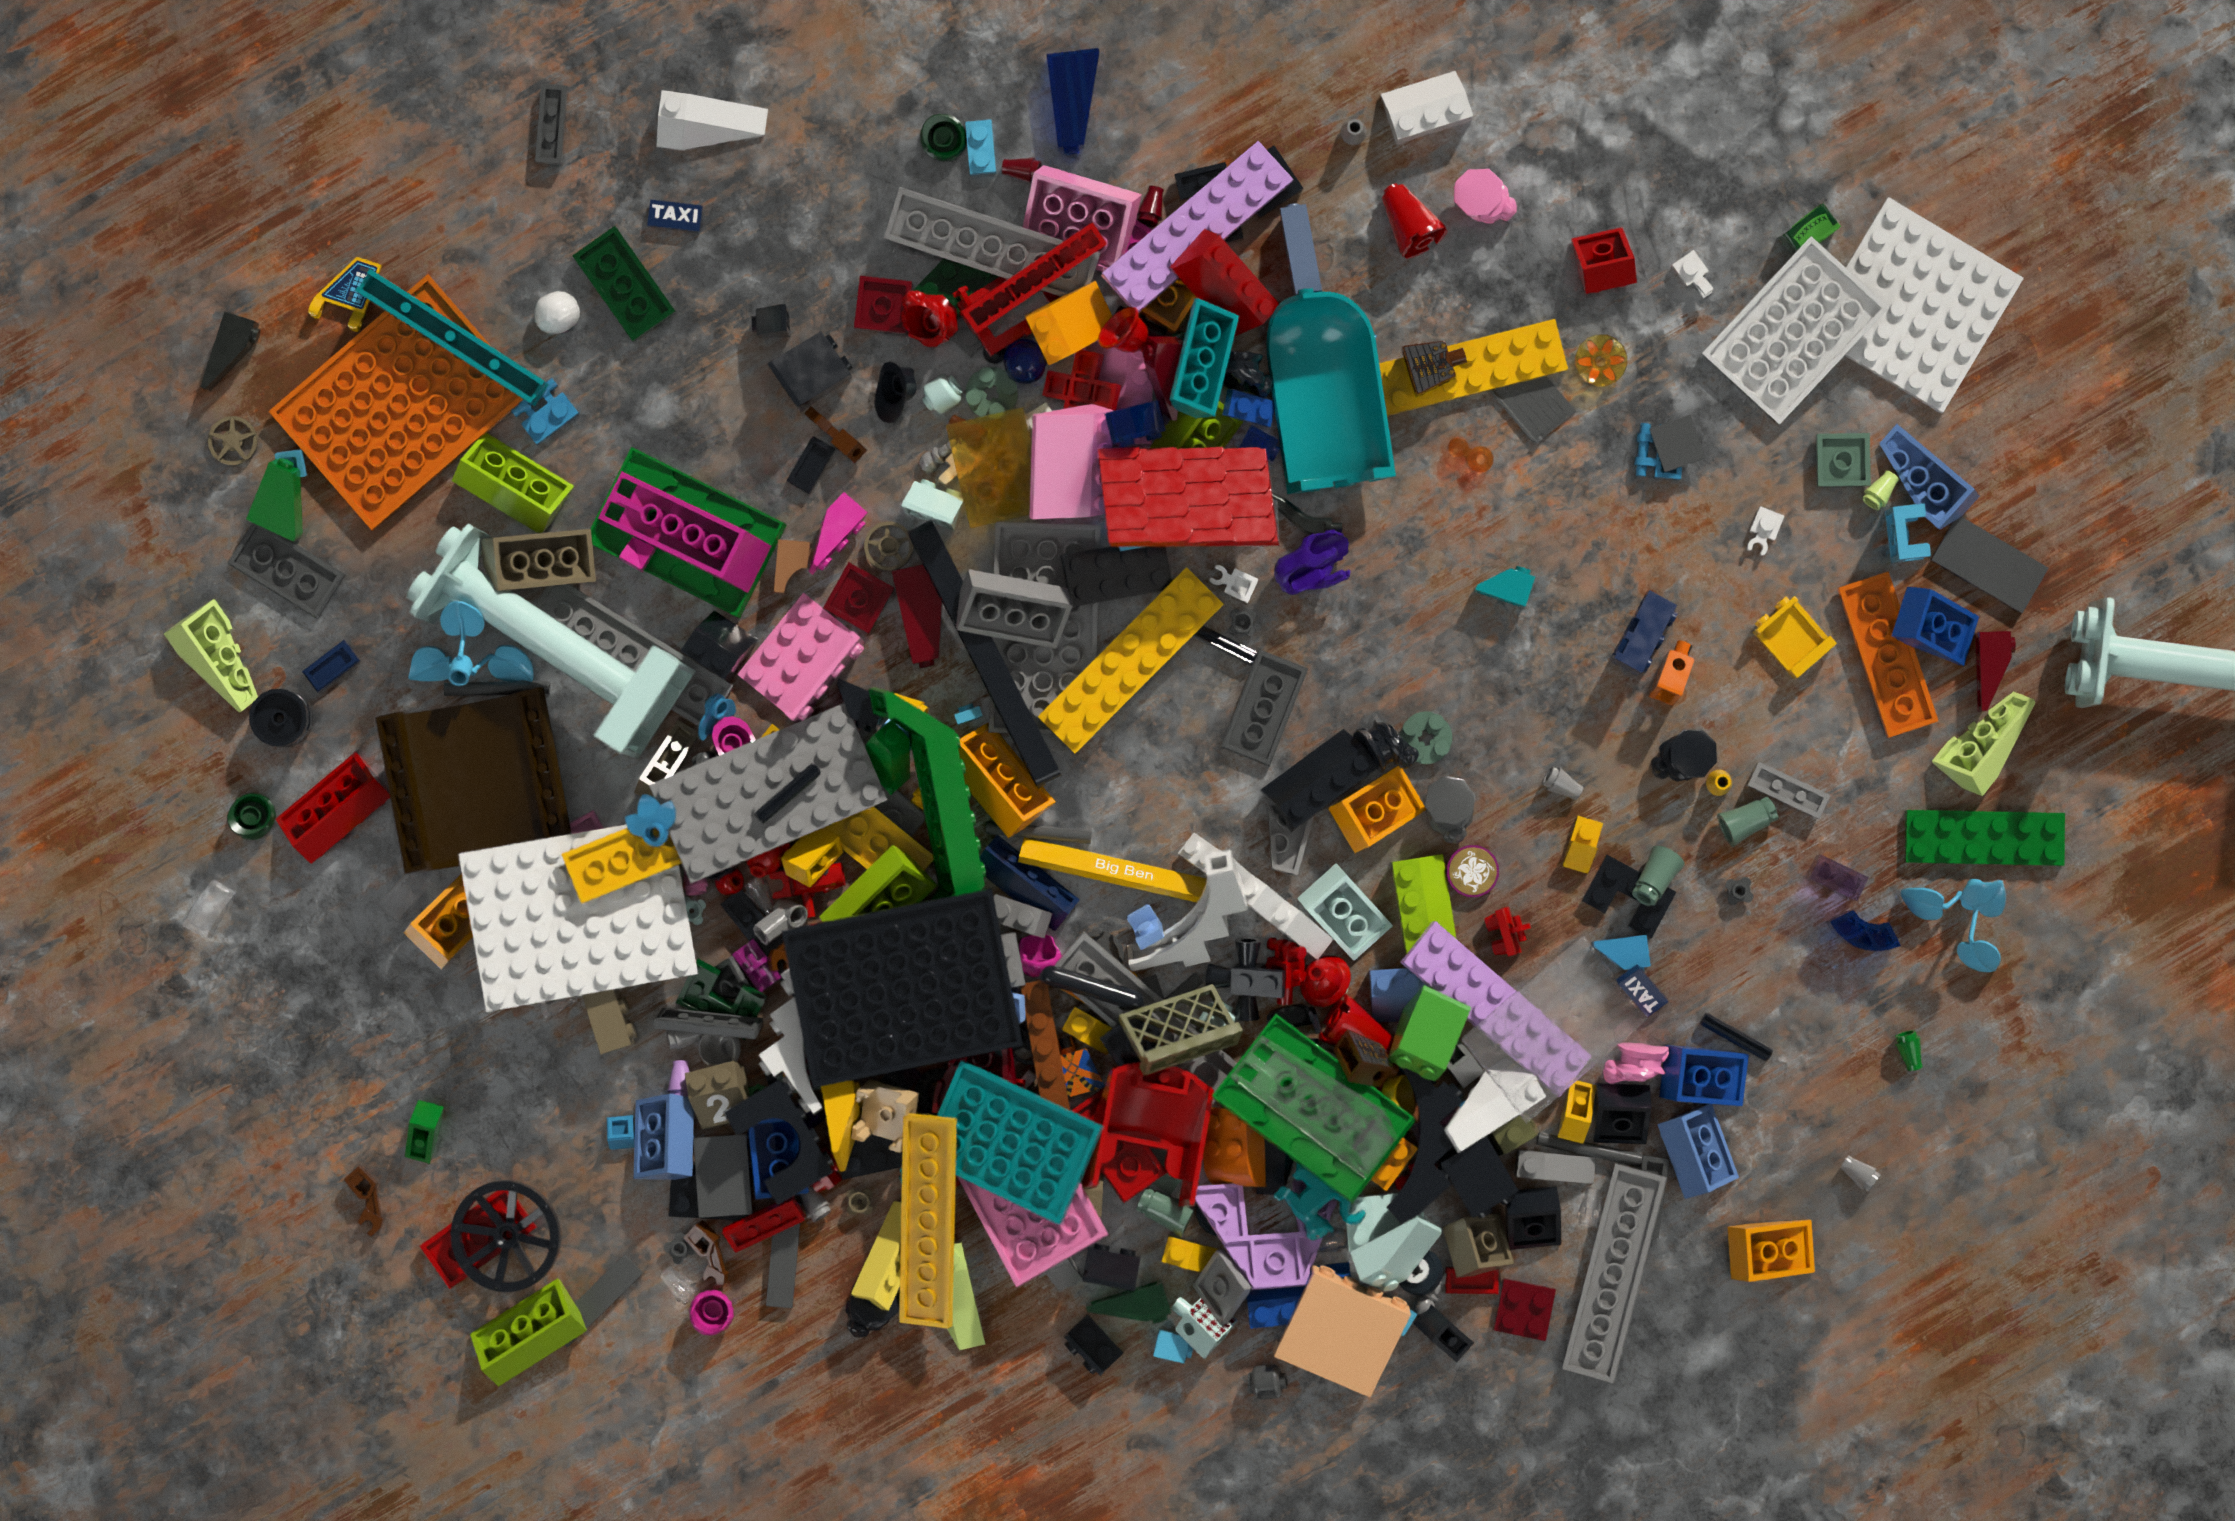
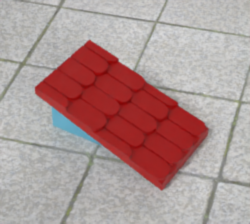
M1140 447L1098 449L1108 539L1111 547H1119L1120 551L1152 546H1279L1266 449L1258 447L1226 449L1223 447L1185 449L1174 447L1140 449Z

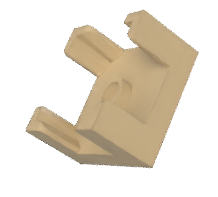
M869 1079L857 1091L856 1102L859 1103L863 1100L861 1119L852 1128L851 1139L863 1142L873 1134L893 1140L894 1142L889 1146V1150L900 1153L903 1148V1116H906L908 1113L916 1114L919 1093Z

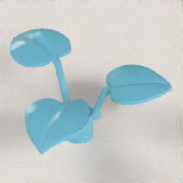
M462 601L448 603L440 617L442 629L446 634L451 636L460 635L461 637L458 656L452 660L451 656L446 657L444 651L438 647H420L412 657L408 675L410 680L442 681L449 679L452 684L463 686L468 683L470 675L475 676L476 672L489 661L488 669L490 673L499 680L532 682L534 677L532 663L528 656L521 649L512 645L498 646L495 655L488 654L473 667L471 659L463 655L466 635H479L484 629L485 620L478 609Z
M1970 879L1963 892L1958 891L1956 896L1947 903H1944L1942 894L1932 889L1906 888L1901 890V897L1909 910L1924 920L1940 919L1943 915V909H1948L1959 899L1965 909L1973 910L1968 937L1969 942L1959 943L1957 954L1960 960L1971 969L1980 972L1996 971L2001 961L1998 949L1987 941H1974V932L1978 911L1986 917H1997L2002 914L2006 904V894L2002 880L1982 882L1978 879Z

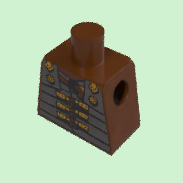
M1445 341L1402 346L1401 349L1415 397H1419L1455 379L1453 367L1467 363L1464 349L1460 348L1448 352Z
M1346 1030L1333 1048L1350 1082L1380 1087L1387 1077L1393 1078L1398 1073L1399 1066L1388 1060V1054L1382 1044L1353 1031Z

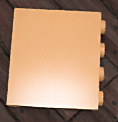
M1312 1265V1275L1281 1339H1277L1273 1346L1274 1357L1371 1397L1411 1316L1410 1308L1407 1302L1399 1297L1389 1298L1375 1287L1369 1286V1288L1359 1285V1282L1352 1277L1345 1276L1343 1278L1336 1275L1329 1267L1322 1265L1319 1268Z

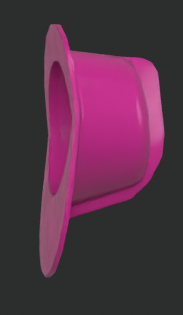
M733 716L724 717L719 720L712 731L714 749L718 756L756 740L748 724L742 719Z

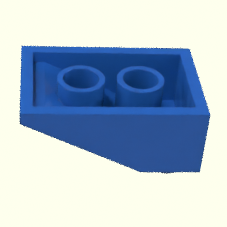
M1907 587L1892 637L1908 646L1964 666L1979 616L1932 589Z
M1665 1045V1047L1669 1048V1055L1663 1062V1070L1666 1074H1662L1659 1097L1679 1102L1743 1106L1749 1054Z

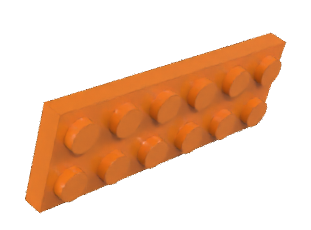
M1889 571L1837 588L1886 737L1890 738L1938 722L1914 647L1908 646L1892 637L1900 604Z

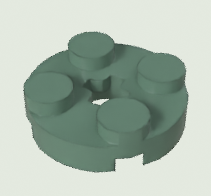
M983 367L970 377L966 385V401L971 411L982 419L995 420L1008 415L1014 409L1018 400L1017 384L1013 377L1007 371L998 367ZM996 387V393L999 394V397L987 400V394L984 392L986 388Z
M1419 712L1412 715L1403 724L1400 731L1402 738L1410 746L1418 750L1419 757L1415 762L1427 765L1440 761L1449 752L1452 744V731L1449 724L1441 715L1432 712ZM1427 730L1428 734L1433 735V739L1430 740V745L1425 746L1424 742H1419L1418 737L1422 736V731Z

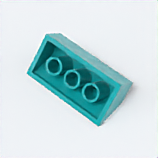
M1194 298L1170 401L1177 411L1195 418L1213 417L1216 414L1239 315L1198 298Z

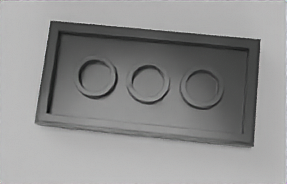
M1963 517L1951 523L1930 559L1933 563L2020 614L2025 610L2049 569Z
M254 523L251 524L227 563L316 619L320 617L346 575L291 540Z
M1259 649L1221 748L1270 767L1308 668Z

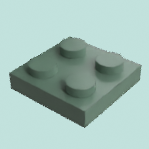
M1870 433L1816 434L1817 487L1871 486Z

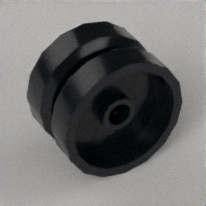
M271 689L260 694L253 702L249 712V724L254 735L261 742L279 748L292 747L301 743L309 735L313 725V714L308 702L301 695L285 689ZM283 714L284 720L282 722L277 721V716Z

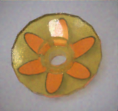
M1596 334L1587 338L1579 346L1575 355V366L1579 375L1587 383L1594 386H1608L1616 383L1623 376L1627 367V353L1624 346L1616 338L1607 334ZM1597 357L1604 358L1605 364L1603 366L1596 364Z

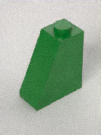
M279 458L268 463L246 520L294 542L303 533L300 469L293 467L294 464L291 461Z
M891 719L864 746L880 784L890 795L910 779V739Z

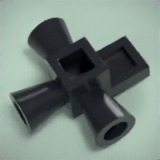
M1238 938L1235 939L1239 963L1231 969L1209 963L1206 971V986L1213 984L1215 989L1231 987V994L1239 995L1234 1013L1235 1020L1256 1021L1260 1019L1256 996L1283 998L1285 996V970L1266 969L1265 964L1257 963L1261 945L1260 939Z

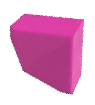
M632 537L621 552L619 559L643 573L656 549L652 545Z

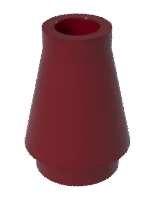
M1035 157L1004 159L1002 175H1008L1032 183L1033 174L1042 167V163L1036 160Z
M1153 185L1148 187V191L1138 210L1137 221L1150 227L1158 226V222L1162 220L1164 189Z

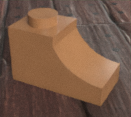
M778 539L774 583L775 594L786 595L787 587L792 578L802 570H809L814 553L810 542Z

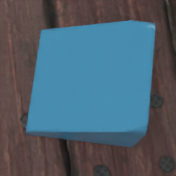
M633 1115L607 1117V1142L609 1149L634 1148L635 1128Z

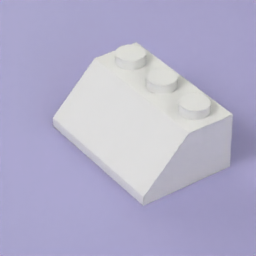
M1456 71L1380 94L1396 145L1470 122L1473 118L1465 89Z

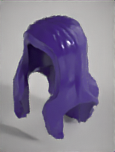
M1326 530L1324 533H1313L1303 538L1297 550L1279 558L1275 564V580L1282 591L1290 595H1296L1305 590L1329 588L1348 580L1350 570H1340L1331 574L1335 562L1341 561L1349 552L1347 537L1341 532Z

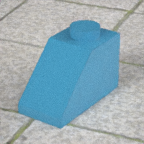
M1647 935L1592 941L1594 949L1622 970H1630L1638 964L1645 972L1644 967L1651 966Z

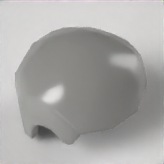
M702 1034L698 1043L699 1055L706 1065L715 1066L731 1061L737 1062L741 1052L738 1037Z

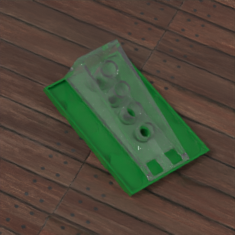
M1277 1014L1274 1015L1212 1095L1214 1100L1221 1104L1222 1107L1246 1123L1251 1129L1286 1153L1292 1160L1315 1175L1321 1182L1352 1204L1415 1122L1412 1115L1373 1086L1348 1081L1336 1058Z

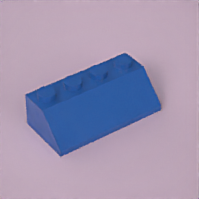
M1349 1262L1323 1264V1266L1331 1268L1340 1277H1351ZM1310 1270V1274L1306 1282V1285L1312 1275V1270ZM1306 1285L1251 1290L1246 1296L1250 1329L1287 1325Z

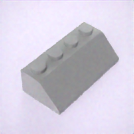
M968 569L960 589L956 629L1057 648L1073 604L1066 587Z

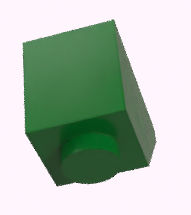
M418 1100L409 1121L405 1149L406 1158L430 1164L442 1123L443 1106Z

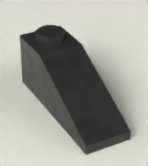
M224 311L200 387L211 391L251 350L253 343L257 344L261 332L257 322Z

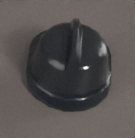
M891 361L884 363L881 367L874 404L875 411L883 422H896L901 416L905 402L911 400L916 394L917 386L913 368L900 367Z

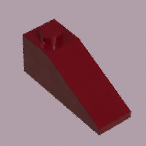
M1147 336L1146 345L1143 348V358L1162 414L1172 421H1177L1178 411L1170 401V396L1184 342L1177 337Z
M2011 631L1975 633L1977 712L1988 710L2010 663L2012 653H2015L2016 641L2015 637H2011Z

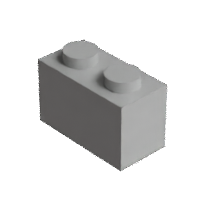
M995 894L994 902L999 924L1041 938L1045 937L1053 913Z

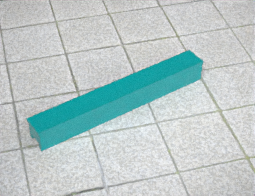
M369 268L368 274L361 285L356 288V292L534 407L549 386L548 383Z

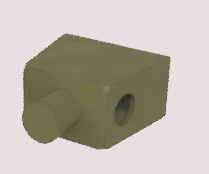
M1525 1110L1486 1136L1497 1155L1500 1156L1533 1139L1538 1135L1539 1130L1529 1112Z

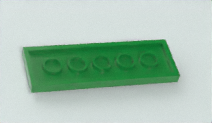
M1905 810L1904 863L2065 866V813Z

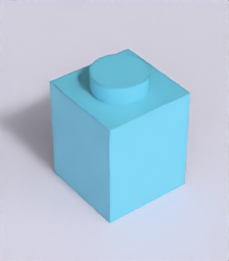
M1159 1328L1153 1352L1154 1357L1179 1363H1185L1186 1358L1191 1359L1193 1348L1177 1332Z

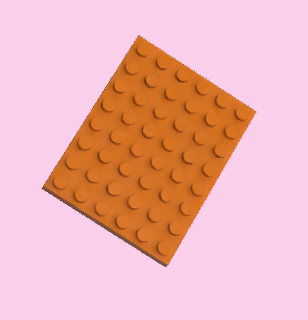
M429 274L407 291L416 299L490 345ZM384 311L268 412L366 525L374 531L467 451L480 437L504 419L523 399L387 311Z

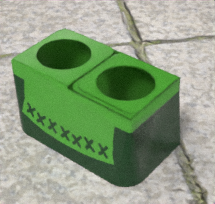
M1822 203L1795 223L1789 231L1778 237V239L1794 255L1811 236L1820 244L1841 226L1826 205Z

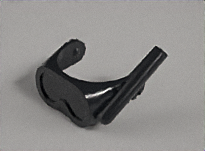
M1295 1004L1274 1009L1267 1015V1024L1277 1014L1294 1028L1312 1024L1316 1034L1322 1032L1314 1007Z

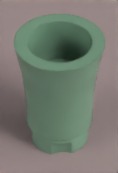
M1768 797L1761 800L1757 799L1744 806L1717 814V820L1723 835L1732 847H1735L1747 837L1770 826V823L1779 819L1776 808Z
M1653 846L1648 861L1636 882V887L1632 893L1633 896L1646 906H1655L1672 880L1685 866L1683 859L1669 848Z
M1146 1187L1138 1202L1136 1211L1145 1214V1217L1159 1223L1182 1238L1197 1205L1180 1207L1178 1206L1179 1199L1158 1190L1155 1192L1153 1189Z

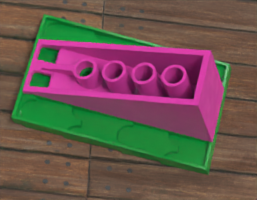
M631 447L590 529L592 545L619 558L632 537L652 545L656 551L644 569L645 572L740 619L787 524Z

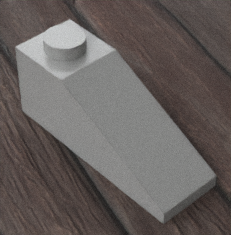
M1517 1149L1514 1176L1593 1184L1596 1158Z

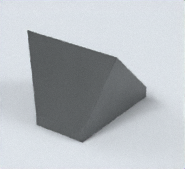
M734 956L715 966V968L721 970V973L712 991L720 996L736 999L744 984L754 988Z

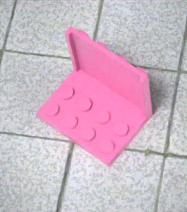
M803 593L737 675L776 705L790 719L798 723L813 714L815 711L813 707L849 662L852 659L855 661L864 651L863 645L865 642L855 632L849 630Z

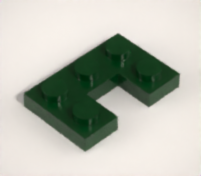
M698 958L696 961L698 974L688 976L675 1002L692 1011L758 1017L768 996L744 984L735 1002H731L712 991L721 970Z

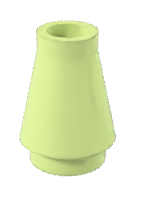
M1886 471L1864 491L1863 501L1870 508L1877 511L1881 507H1885L1896 483L1899 481L1898 477L1894 473Z

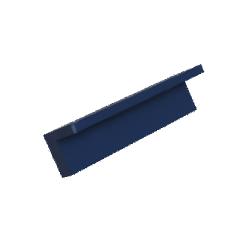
M996 835L979 856L980 862H983L985 866L986 878L1015 901L1053 913L1048 927L1056 931L1080 899L1041 868L1019 863L1020 852L999 835Z

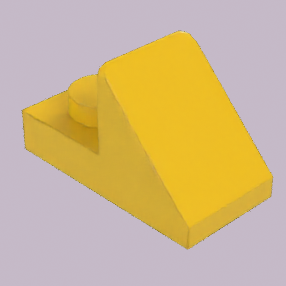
M1581 816L1576 817L1563 867L1586 874L1589 873L1598 849L1596 846L1603 823Z

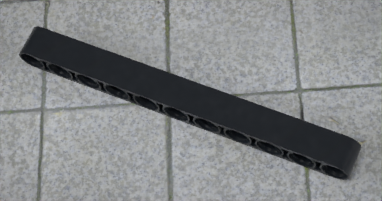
M929 520L907 531L956 629L959 595L963 580L932 520ZM956 629L1036 787L1039 789L1061 778L1060 770L992 637Z

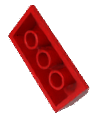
M1204 229L1169 267L1196 298L1239 315L1234 337L1264 324L1279 305L1277 300L1223 238L1209 230Z
M355 751L279 815L276 821L291 845L312 864L322 857L333 845L342 840L358 824L362 823L377 808L382 806L390 798V793L381 779L360 754Z

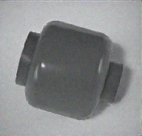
M1258 1365L1253 1368L1252 1373H1248L1249 1393L1254 1394L1258 1400L1278 1399L1281 1397L1283 1389H1287L1286 1373H1281L1278 1365Z

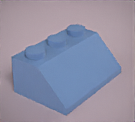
M1407 968L1369 970L1372 1017L1378 1023L1399 1021L1406 1004L1423 985H1427Z
M665 1094L636 1100L633 1179L675 1180L692 1177L694 1110L688 1097Z
M1712 1104L1704 1105L1657 1124L1685 1199L1709 1193L1739 1178Z

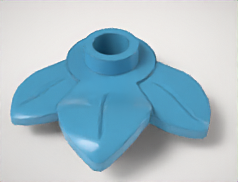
M718 693L707 699L705 714L698 727L700 740L704 741L709 734L712 735L713 727L719 720L736 713L735 703L732 699H725L723 695Z
M643 794L638 803L637 814L625 817L626 825L633 835L641 836L648 845L657 847L667 841L668 829L675 823L676 810L672 801H667L660 806L655 798ZM654 828L659 830V837L653 835Z

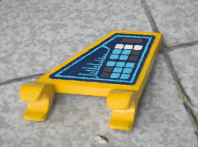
M356 257L313 298L308 310L310 316L319 319L324 303L327 302L353 311L348 327L352 331L359 332L369 300L355 290L365 279L369 268L380 274L382 265Z

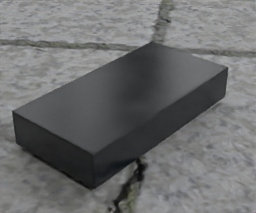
M812 436L786 481L810 495L836 449Z

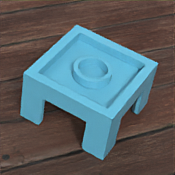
M1925 503L1896 506L1885 511L1891 563L1923 560L1924 557L1931 556L1928 543L1908 545L1909 530L1906 522L1916 521L1918 517L1926 516Z

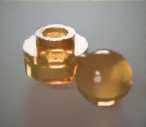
M1459 436L1449 441V453L1457 458L1466 457V464L1470 470L1482 473L1488 471L1493 465V454L1488 448L1477 446L1471 449L1467 440ZM1480 454L1485 458L1484 463L1481 465L1476 461L1477 456Z

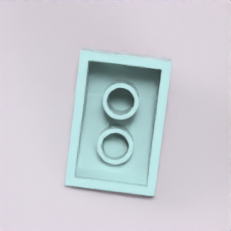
M922 479L921 483L914 481L902 503L904 512L926 521L932 520L934 524L954 531L965 500L960 498L961 493L946 488L945 492L936 489L937 484Z
M1337 863L1297 898L1353 961L1393 926Z
M1400 1192L1359 1195L1353 1204L1350 1203L1351 1214L1364 1210L1366 1215L1364 1220L1357 1225H1350L1345 1222L1347 1250L1349 1252L1402 1225L1386 1208ZM1424 1211L1418 1216L1423 1220H1425Z
M1416 1217L1350 1252L1360 1281L1382 1291L1396 1289L1399 1283L1405 1281L1442 1234L1441 1228Z

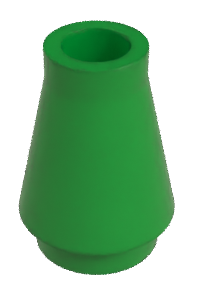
M1915 1030L1897 1034L1894 1044L1907 1067V1071L1921 1069L1923 1065L1921 1062L1920 1036H1917Z

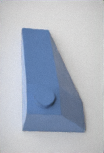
M1898 424L1879 443L1915 504L1925 503L1926 516L1924 517L1939 530L1963 516L1980 497L1972 486Z

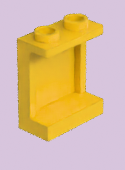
M1785 596L1774 606L1777 611L1770 617L1767 614L1763 615L1754 623L1757 628L1753 631V634L1789 675L1796 679L1837 643L1831 636H1827L1797 602L1798 599L1795 596L1790 599Z

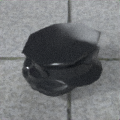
M1230 352L1223 385L1228 389L1246 391L1265 398L1269 395L1273 383L1272 377L1269 374L1259 371V363L1263 359L1262 354Z
M1374 719L1372 728L1357 729L1353 734V737L1366 748L1378 764L1377 770L1380 773L1391 762L1402 769H1407L1419 757L1418 750L1410 746L1392 725L1384 722H1377Z
M1683 729L1678 735L1671 737L1660 745L1658 755L1651 760V772L1657 778L1666 779L1670 777L1676 782L1705 777L1717 763L1716 742L1702 729Z
M899 1289L889 1311L881 1310L868 1299L857 1298L851 1294L845 1309L849 1318L846 1325L849 1332L854 1337L862 1338L867 1337L870 1331L881 1330L898 1313Z

